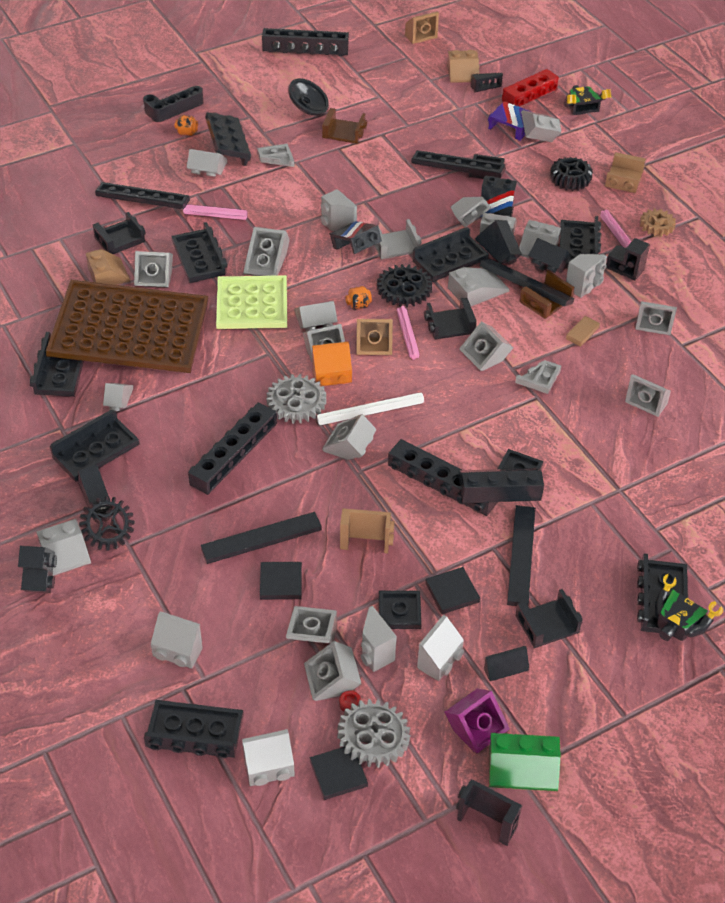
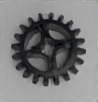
M571 156L569 158L563 157V159L558 158V161H554L550 169V179L552 183H555V186H560V189L564 188L566 191L571 190L572 192L573 190L579 191L580 189H585L591 183L593 169L582 158L577 159V157L572 158Z
M105 496L104 502H101V499L98 497L96 498L97 505L90 501V508H83L86 514L80 515V519L84 521L79 522V527H86L81 532L82 535L88 533L84 540L89 541L92 539L91 547L98 543V550L102 549V545H106V551L110 550V545H113V548L116 550L118 549L117 542L124 546V539L129 540L131 538L128 533H133L134 528L130 526L134 525L135 521L129 520V518L133 517L132 512L126 513L130 507L127 505L122 508L124 501L121 500L116 504V497H113L112 501L108 502V496ZM101 509H112L111 512L106 515L96 513L98 510ZM118 513L123 519V530L119 528V525L114 520ZM91 517L99 524L96 534L90 526ZM111 518L110 525H107L103 529L104 522ZM107 532L118 534L116 537L109 539L101 538Z

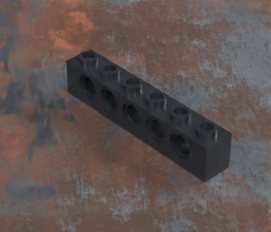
M263 28L262 51L344 56L348 55L349 32Z
M259 402L254 407H251L242 419H239L236 425L231 430H228L219 442H216L213 448L207 454H204L195 466L190 468L188 472L189 485L209 495L277 425V412Z
M400 439L388 453V466L423 483L427 487H431L460 504L466 505L477 513L488 516L498 503H462L458 470L462 469L403 439Z

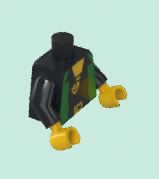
M575 85L569 90L564 106L570 107L572 115L599 112L601 101L611 97V90L605 89L602 90L601 94H598L589 86L579 87Z
M668 574L665 575L663 579L665 586L660 589L655 601V616L658 618L657 626L661 629L659 636L665 641H669L672 636L680 641H684L687 637L692 638L704 634L713 623L714 616H720L723 613L722 606L718 611H712L713 607L717 604L716 601H713L709 604L710 612L708 613V610L675 590L670 592V588L676 585V577L672 584H667Z

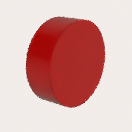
M352 690L343 692L339 697L340 709L345 712V709L350 710L351 704H355L358 707L361 700L360 695Z

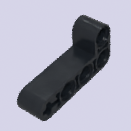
M192 86L161 100L152 94L145 95L143 97L144 112L155 122H162L204 103L203 88Z

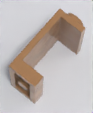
M615 152L611 170L607 173L605 187L636 193L644 171L646 158Z
M342 508L340 549L348 550L350 537L385 540L384 553L388 554L389 546H393L394 534L391 533H394L395 521H391V512Z

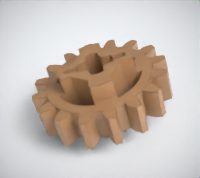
M653 208V211L648 209L647 213L643 212L639 223L640 227H643L642 231H648V235L652 233L653 236L659 235L662 237L663 234L668 236L669 233H673L676 218H673V214H668V211L663 212L662 209L657 211Z

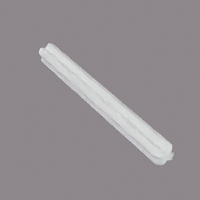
M415 393L317 415V421L319 425L351 419L360 414L366 416L417 405L424 402V396L422 393Z

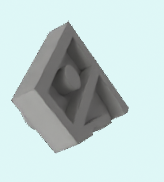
M288 144L257 148V154L261 163L295 166V161Z
M544 360L537 366L528 369L525 375H518L515 383L548 394L561 371V365Z

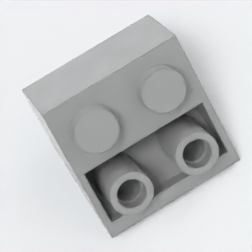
M580 254L569 262L566 282L574 286L575 295L581 298L585 294L590 293L597 285H601L604 280L606 255Z

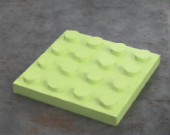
M287 275L218 277L217 329L287 328Z

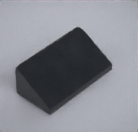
M526 646L485 657L484 671L489 681L529 670Z

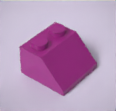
M477 688L444 712L453 731L474 753H479L489 745L491 733H505L510 729L490 690Z

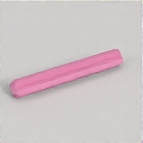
M186 205L183 213L188 215L247 219V211L239 209Z
M608 210L601 211L600 217L622 247L627 248L631 240Z
M401 306L397 308L399 322L408 355L412 360H415V358L419 357V351L407 309Z

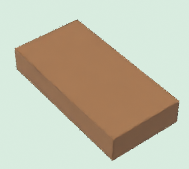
M584 316L566 335V339L581 347L597 331L600 323Z

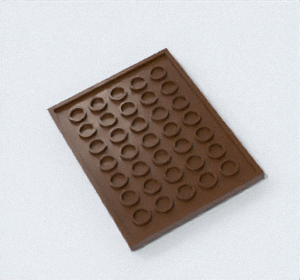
M70 280L46 349V356L191 373L209 296Z

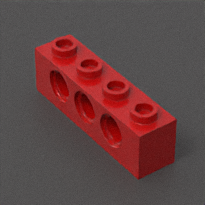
M545 69L503 88L502 102L505 101L518 107L557 90L559 76Z

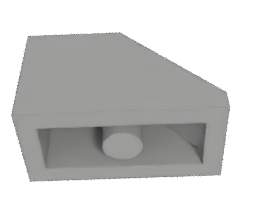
M463 197L452 205L451 209L460 223L467 227L483 215V213L491 209V206L483 197Z
M105 383L103 406H109V410L120 411V408L127 407L134 385Z

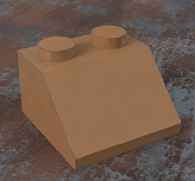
M439 12L420 15L405 23V36L412 44L437 38Z
M477 50L448 51L447 68L450 83L471 82V75L479 74Z
M103 249L86 253L88 270L94 282L113 285L130 282L121 258Z
M357 319L356 355H392L393 319Z

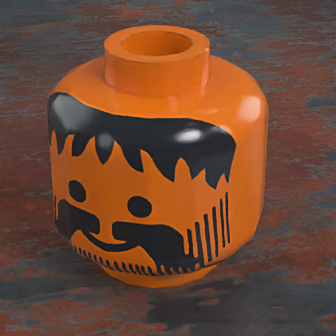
M180 115L178 120H175V129H177L180 135L192 136L198 131V120L194 116Z
M359 286L350 288L348 295H345L347 306L350 305L353 310H359L369 306V303L372 302V296L369 289Z

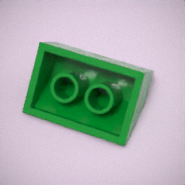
M491 733L489 743V787L558 791L561 758L560 737Z

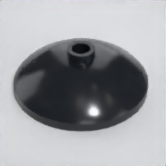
M302 78L294 79L289 84V97L299 110L314 116L323 115L328 110V98L318 85Z

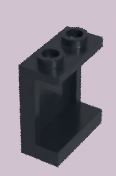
M129 212L125 213V221L103 229L99 223L92 225L94 238L105 251L116 254L145 242L144 235H146L144 227L140 226L136 217L132 216Z

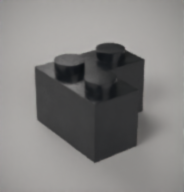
M539 238L536 239L528 255L531 263L535 265L537 270L542 272L549 270L552 273H562L571 256L568 250Z
M634 238L627 248L616 245L607 257L606 269L636 281L645 270L650 244Z
M20 546L18 567L23 569L22 591L51 593V588L55 586L53 568L57 565V555H55L54 551L46 547Z

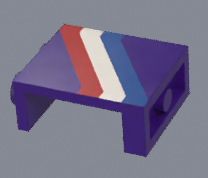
M504 101L489 115L488 129L491 130L500 122L516 128L515 139L521 141L525 136L521 111L526 109Z

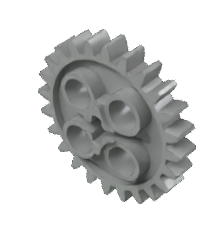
M293 374L291 378L284 376V380L278 378V384L273 382L272 387L268 388L267 405L277 412L278 419L284 417L285 422L289 419L292 420V423L295 420L302 423V419L309 422V417L315 419L316 414H321V410L325 409L326 391H324V386H320V382L315 383V378L308 380V375L304 378H301V374L296 378Z
M368 699L365 705L360 700L358 707L355 704H351V709H345L344 715L340 717V723H338L337 738L341 739L339 745L340 747L345 746V754L352 753L351 760L358 757L360 765L363 761H367L368 767L371 766L372 762H375L377 768L380 767L381 762L389 766L390 760L397 762L398 756L403 757L404 750L408 748L411 737L409 735L410 727H407L408 720L402 719V712L395 713L396 706L389 709L388 702L382 706L379 699L376 701V704H372L371 699Z

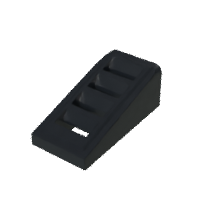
M472 74L471 88L474 92L502 87L503 74Z

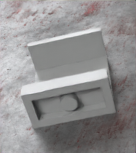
M406 219V230L382 234L379 228L382 241L374 246L382 260L413 254V249L421 245L422 242L420 235L416 233L415 225H412L410 219Z

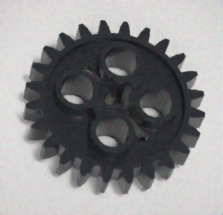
M401 264V267L394 265V269L388 267V271L383 270V274H379V278H377L378 295H381V299L386 298L387 303L392 301V305L398 303L399 307L402 304L408 307L411 304L414 307L416 302L421 304V300L426 301L427 297H430V293H432L431 276H427V272L423 273L422 268L417 270V266L410 268V264L407 267H404L403 264Z

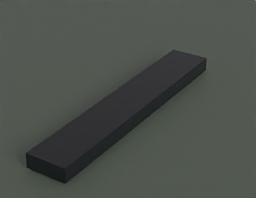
M417 150L411 159L412 164L501 178L506 170V164L420 150Z
M101 182L95 191L96 196L183 210L190 201L189 195Z
M490 258L481 260L480 266L522 287L526 286L555 303L565 307L572 305L575 298Z
M516 505L507 599V605L517 606L518 603L524 601L527 605L529 604L536 507Z
M314 511L202 544L201 551L206 563L210 564L321 531L322 525Z

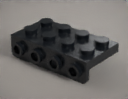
M207 112L205 119L216 153L238 157L241 159L242 165L246 166L251 159V152L249 151L239 118Z
M598 216L594 217V222L561 220L559 247L568 250L571 255L564 268L568 269L569 262L580 254H598L601 252V243H598L601 241V222H598Z
M207 222L203 223L204 229L171 236L189 283L226 275L225 268L228 267L226 258H223L221 247L218 248L217 238L213 237V229L208 226Z
M465 227L415 247L413 249L412 261L420 269L422 268L423 272H427V276H431V281L434 282L449 276V273L463 267H471L480 263L481 260L489 259V253L470 236V229Z
M46 332L45 337L41 339V350H38L37 354L38 361L34 363V375L30 377V387H33L34 395L75 397L84 361L46 356V349L51 337V333Z
M110 410L53 442L50 445L52 458L77 482L79 470L95 465L101 468L140 445V442L117 418L116 412Z
M643 553L642 560L639 559L637 564V572H641V576H638L637 588H641V593H638L637 605H641V610H638L637 622H641V631L659 633L661 629L657 626L658 618L655 616V601L660 589L665 586L664 576L668 574L667 584H672L676 577V585L670 588V592L675 590L688 598L687 564L648 560V554Z
M155 700L148 731L144 734L145 747L152 750H171L175 753L190 752L199 756L215 755L219 758H235L244 711Z

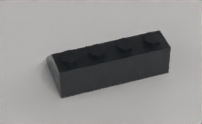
M540 469L458 470L462 503L542 500L544 480L542 470Z

